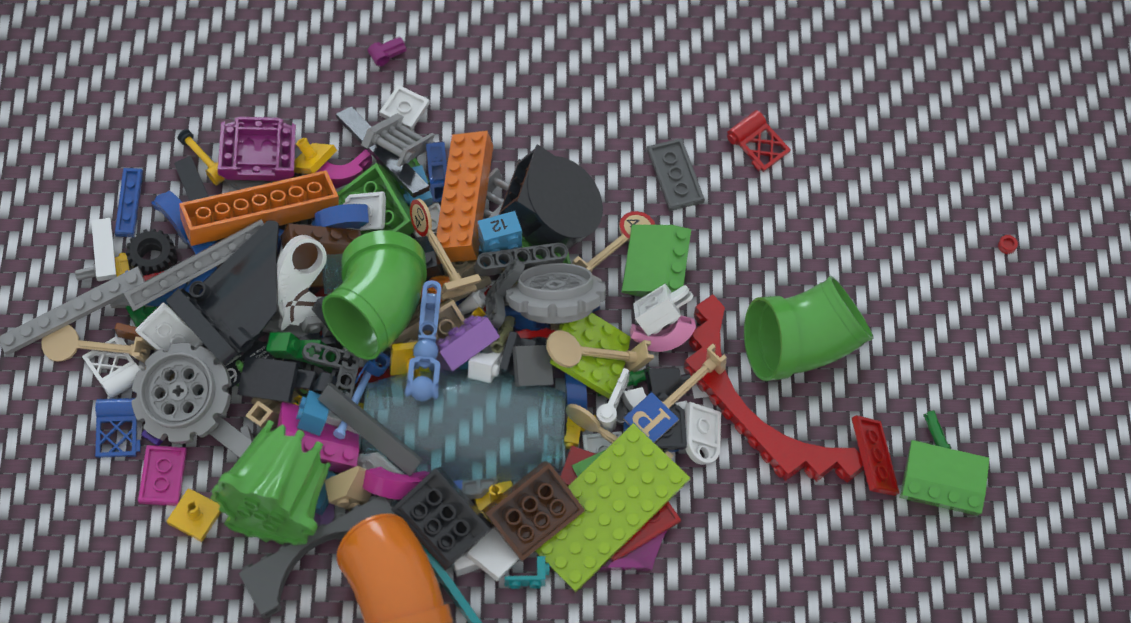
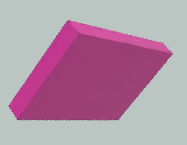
M146 445L138 497L139 504L177 506L181 497L187 448Z

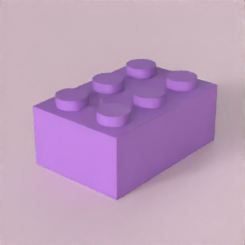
M469 316L463 321L464 324L462 326L451 329L447 337L436 340L439 353L435 360L439 361L440 369L454 371L500 337L488 317Z

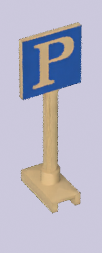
M712 344L707 348L706 361L702 364L703 366L664 402H661L651 392L623 420L629 426L634 423L655 443L679 421V418L669 408L708 372L711 373L715 370L720 375L726 368L727 357L723 355L720 358L716 355V346Z

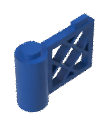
M135 398L96 400V458L137 456V452H141V440H137V418L132 407V400ZM125 422H132V429L127 434L119 428ZM101 423H111L114 428L105 435L101 431ZM116 430L124 436L117 444L109 439ZM128 439L132 443V451H122L119 446ZM106 440L114 446L109 452H101V445Z

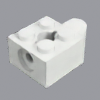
M665 283L633 303L635 319L647 336L657 334L664 326L673 324L681 316L679 307L691 301L693 294L686 285L671 292Z

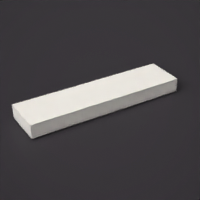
M111 218L91 220L97 281L111 280L117 277Z

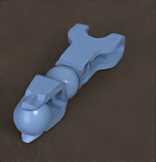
M433 280L427 281L423 285L418 342L413 348L415 358L409 361L405 390L406 398L411 395L420 402L427 401L431 397L437 400L439 396L440 363L435 359L439 353L438 346L436 345L441 285ZM433 287L436 289L437 294L427 293V289ZM428 330L431 331L432 334L425 335L423 331ZM419 366L423 369L429 367L434 372L433 381L426 376H418L413 380L414 369H418Z

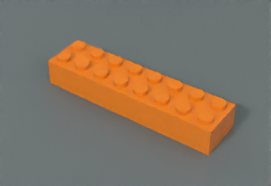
M488 131L453 134L451 138L436 234L451 262L477 260L480 246L478 240V221L483 220L493 152V143Z
M327 170L179 203L180 219L190 245L194 246L227 238L260 219L264 224L270 220L278 222L280 226L314 218L316 212L328 207L337 206L339 196Z

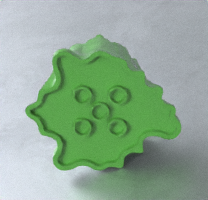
M268 420L265 427L259 432L235 465L227 473L221 475L218 483L211 491L210 499L220 505L219 511L228 515L224 524L232 531L242 533L247 537L260 538L264 542L273 540L282 545L284 543L292 545L307 544L308 536L314 535L318 528V524L314 520L316 506L331 464L329 462L326 464L321 463L320 451L323 447L321 442L317 441L313 448L305 453L301 449L302 438L305 435L302 430H297L295 436H285L286 427L280 425L270 432L274 422Z

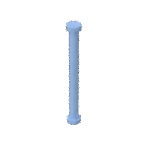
M367 371L364 372L351 399L357 405L371 377V374ZM341 420L339 427L334 430L333 435L338 439H344L348 424Z

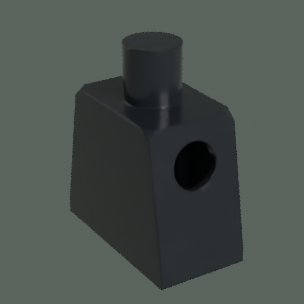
M644 368L648 395L652 392L657 398L663 392L668 397L671 396L691 377L690 373L681 375L679 368Z

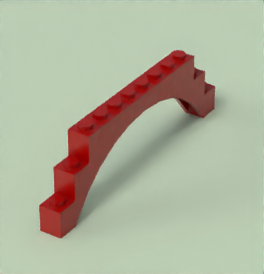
M713 294L695 306L694 318L701 326L696 328L690 336L689 345L696 352L688 357L684 363L685 374L690 373L691 376L703 366L702 364L706 361L707 348L712 344L716 346L715 354L720 358L722 357L720 330L725 307ZM715 370L711 373L708 372L696 383L702 392L705 391L711 403L722 410L723 416L727 420L732 421L737 432L747 438L749 445L760 452L761 458L773 467L775 474L780 478L782 477L785 481L804 468L806 475L811 479L813 478L816 482L835 469L837 476L848 483L864 470L861 455L855 448H828L804 443L786 436L764 423L746 406L737 394L726 370L720 375Z

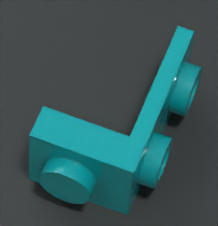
M537 556V576H505L504 585L506 587L509 586L510 589H519L521 586L538 589L541 586H545L546 575H549V563H545V556Z

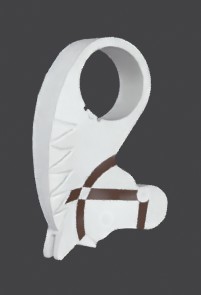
M299 235L292 238L282 250L277 261V303L280 314L278 328L284 330L290 324L299 326L306 317L316 316L312 311V307L317 299L322 298V296L316 297L308 289L324 268L327 255L323 245L307 235ZM303 243L315 244L318 251L316 262L307 269L294 270L295 267L292 262L294 250Z

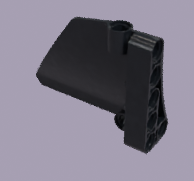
M267 221L204 282H193L189 287V293L183 288H178L166 300L171 308L225 366L240 352H245L252 347L254 341L277 313L279 223L276 221Z

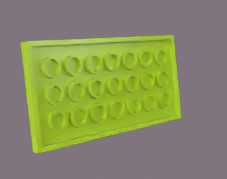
M633 423L568 486L585 511L535 552L539 556H545V562L549 563V566L577 592L690 481V477Z

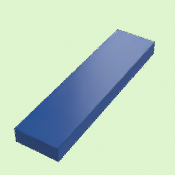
M123 168L115 227L116 237H135L143 176L141 168Z

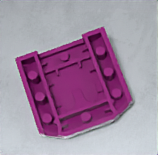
M276 117L234 118V122L228 124L221 122L218 175L227 180L281 181L293 177L296 124L288 125L283 123V119Z

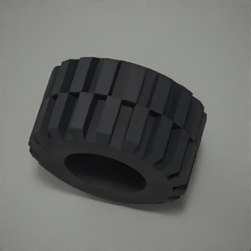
M145 229L141 234L138 232L135 238L132 237L130 239L131 243H128L126 246V255L130 268L133 269L138 266L143 276L165 271L177 264V253L174 243L167 233L164 234L161 230L156 232V229H151V231ZM156 250L161 252L157 258L152 260L142 258L149 251Z

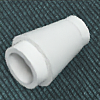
M480 290L471 293L458 305L461 314L471 313L478 307L484 308L485 294Z

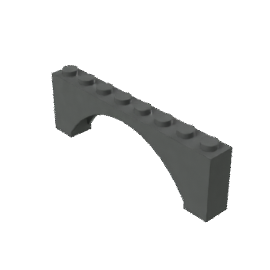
M375 495L364 505H356L351 509V512L336 516L333 522L318 526L315 534L308 536L307 544H285L278 549V552L263 556L254 565L249 564L239 572V575L263 620L282 610L280 601L287 578L298 561L310 550L324 542L344 538L350 529L366 518L379 514L396 515L391 510L392 507L387 498Z

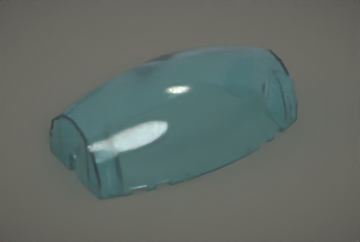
M440 369L439 396L437 400L431 397L427 401L420 402L411 395L406 398L405 390L408 373L391 376L367 384L363 410L423 459L414 473L420 471L431 472L435 468L441 467L453 481L497 478V483L504 481L513 482L522 479L543 461L549 462L557 473L562 472L565 421V392L548 385L516 387L515 377L504 375L503 373H499L497 377L495 376L491 383L468 378V369H455L454 371ZM420 371L421 376H426L433 381V371ZM362 437L363 456H370L371 453L378 452L387 458ZM387 458L400 471L406 474L401 468H399L395 463H393L389 458Z

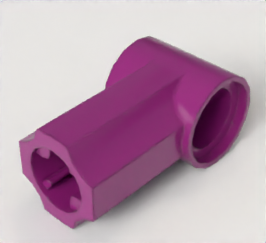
M397 37L383 44L380 42L373 43L367 51L376 66H383L388 63L390 58L406 52V46L403 39Z

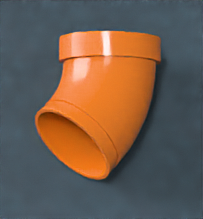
M379 514L366 518L348 531L338 547L337 564L354 592L364 623H453L449 603L444 604L431 563L416 535L403 518L394 514Z

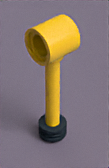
M185 129L181 131L177 139L182 145H188L209 167L206 170V174L211 182L216 186L225 180L224 177L218 175V162L214 163L193 140L194 135L190 130Z

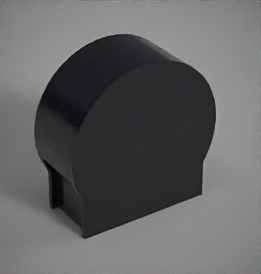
M537 144L534 150L523 159L518 160L499 215L515 211L522 229V236L531 245L562 243L569 250L598 228L603 215V204L597 185L581 166L567 158L554 156Z

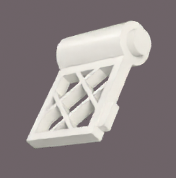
M116 336L105 342L127 345L122 337L118 339ZM92 350L82 356L110 399L131 388L137 372L145 370L141 364L137 365L130 355L126 353ZM94 356H101L99 363H91L89 359ZM106 357L114 358L112 365L104 364ZM119 358L127 359L129 362L124 366H117ZM102 369H110V373L103 378L100 376Z
M623 368L608 404H602L597 409V420L600 426L610 432L616 428V409L629 382L628 369Z

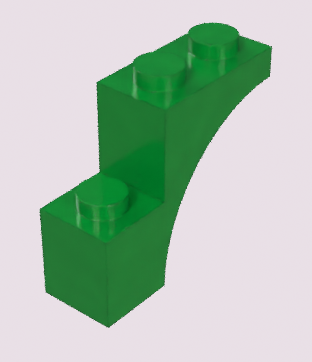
M270 332L266 351L275 358L305 362L317 366L328 373H332V367L306 361L302 356V350L307 343L313 342L326 345L321 340H300L291 332ZM311 347L306 352H309L310 357L314 354L320 355L318 359L321 360L324 350L321 349L320 353H316L314 348ZM327 352L325 358L329 362H334L336 355L333 352Z

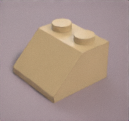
M356 466L326 479L325 486L329 503L351 511L356 505L367 503L372 493L363 489L367 469Z

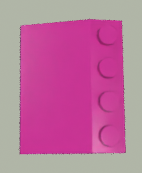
M282 402L277 428L280 425H284L286 427L285 436H295L297 430H301L297 428L299 420L296 419L299 405ZM325 423L320 436L302 430L305 433L302 438V451L306 453L313 448L317 441L323 444L320 451L321 463L326 464L329 462L331 464L329 471L342 473L357 466L359 434L346 430L345 438L338 439L333 435L334 430L338 427Z

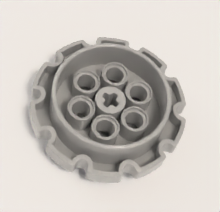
M549 263L528 268L523 271L513 286L506 290V301L509 302V306L512 309L520 312L526 319L547 324L568 323L583 319L591 314L593 309L599 307L600 302L605 301L606 286L600 278L592 275L588 269L582 266L568 263Z
M177 343L170 345L168 352L160 349L145 361L146 369L144 371L139 370L135 376L132 391L137 394V397L132 400L134 414L137 420L145 421L143 428L149 434L162 441L168 437V440L173 444H185L193 442L196 434L203 438L219 425L217 422L218 416H225L228 411L231 395L226 392V389L232 385L230 375L224 365H217L219 360L214 354L202 346L194 350L195 347L190 343ZM194 372L193 378L188 380L189 374ZM175 373V378L169 381L170 376ZM204 388L203 393L198 396L199 389ZM165 391L164 397L160 398L161 392ZM194 405L193 411L188 413L189 407ZM175 407L174 412L169 415V410Z

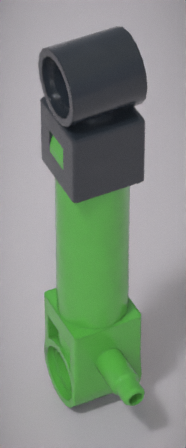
M239 360L236 362V366L242 373L244 363ZM299 369L294 391L302 396H307L309 390L322 394L328 384L332 383L336 386L337 378L326 372H320L318 375L316 371Z

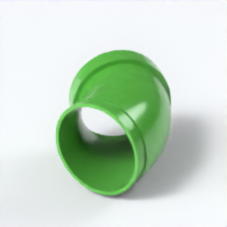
M373 231L353 240L346 247L342 255L343 283L327 295L322 303L323 316L332 334L348 351L362 359H375L399 338L416 312L422 287L426 281L427 269L424 250L415 239L397 231Z
M829 276L824 282H820L813 288L789 298L781 296L755 298L747 309L744 322V343L747 358L753 372L763 381L787 379L792 374L828 365L862 347L866 342L874 339L871 329L861 312L833 276Z

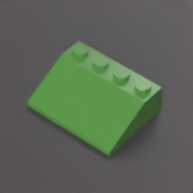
M375 163L337 192L339 196L338 205H343L345 199L351 194L385 193V227L379 230L360 231L361 235L373 231L390 230L409 236L415 231L410 217V207L390 173L380 164Z
M632 225L621 292L644 297L665 283L671 292L684 285L691 229L676 225Z
M911 440L899 498L978 516L982 514L990 458Z

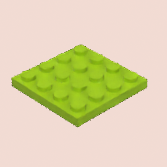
M592 312L583 319L560 323L558 331L563 330L573 335L582 347L626 352L629 349L631 340L629 335ZM582 355L579 363L573 367L566 368L560 366L552 358L550 364L610 399L625 366V361Z

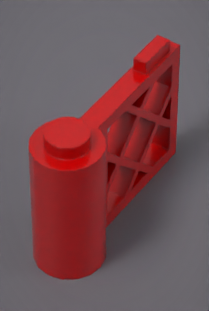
M755 110L728 130L727 138L729 142L739 145L753 160L751 164L758 171H766L791 151L767 124L765 117L758 110ZM766 130L771 136L770 140L761 139V133ZM749 142L757 143V150H750L747 144ZM760 143L770 144V152L760 151ZM773 145L780 146L784 151L782 153H773ZM760 155L770 156L769 163L764 165L760 161Z

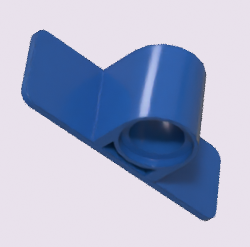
M381 352L375 359L368 360L355 383H357L364 370L373 376H382L390 364L389 357ZM376 362L381 363L383 367L377 366Z

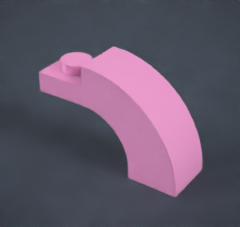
M681 315L675 323L650 336H647L641 326L632 324L630 336L631 339L638 343H641L643 340L651 341V345L647 347L648 351L663 352L677 348L685 343L693 334L696 324L693 318Z

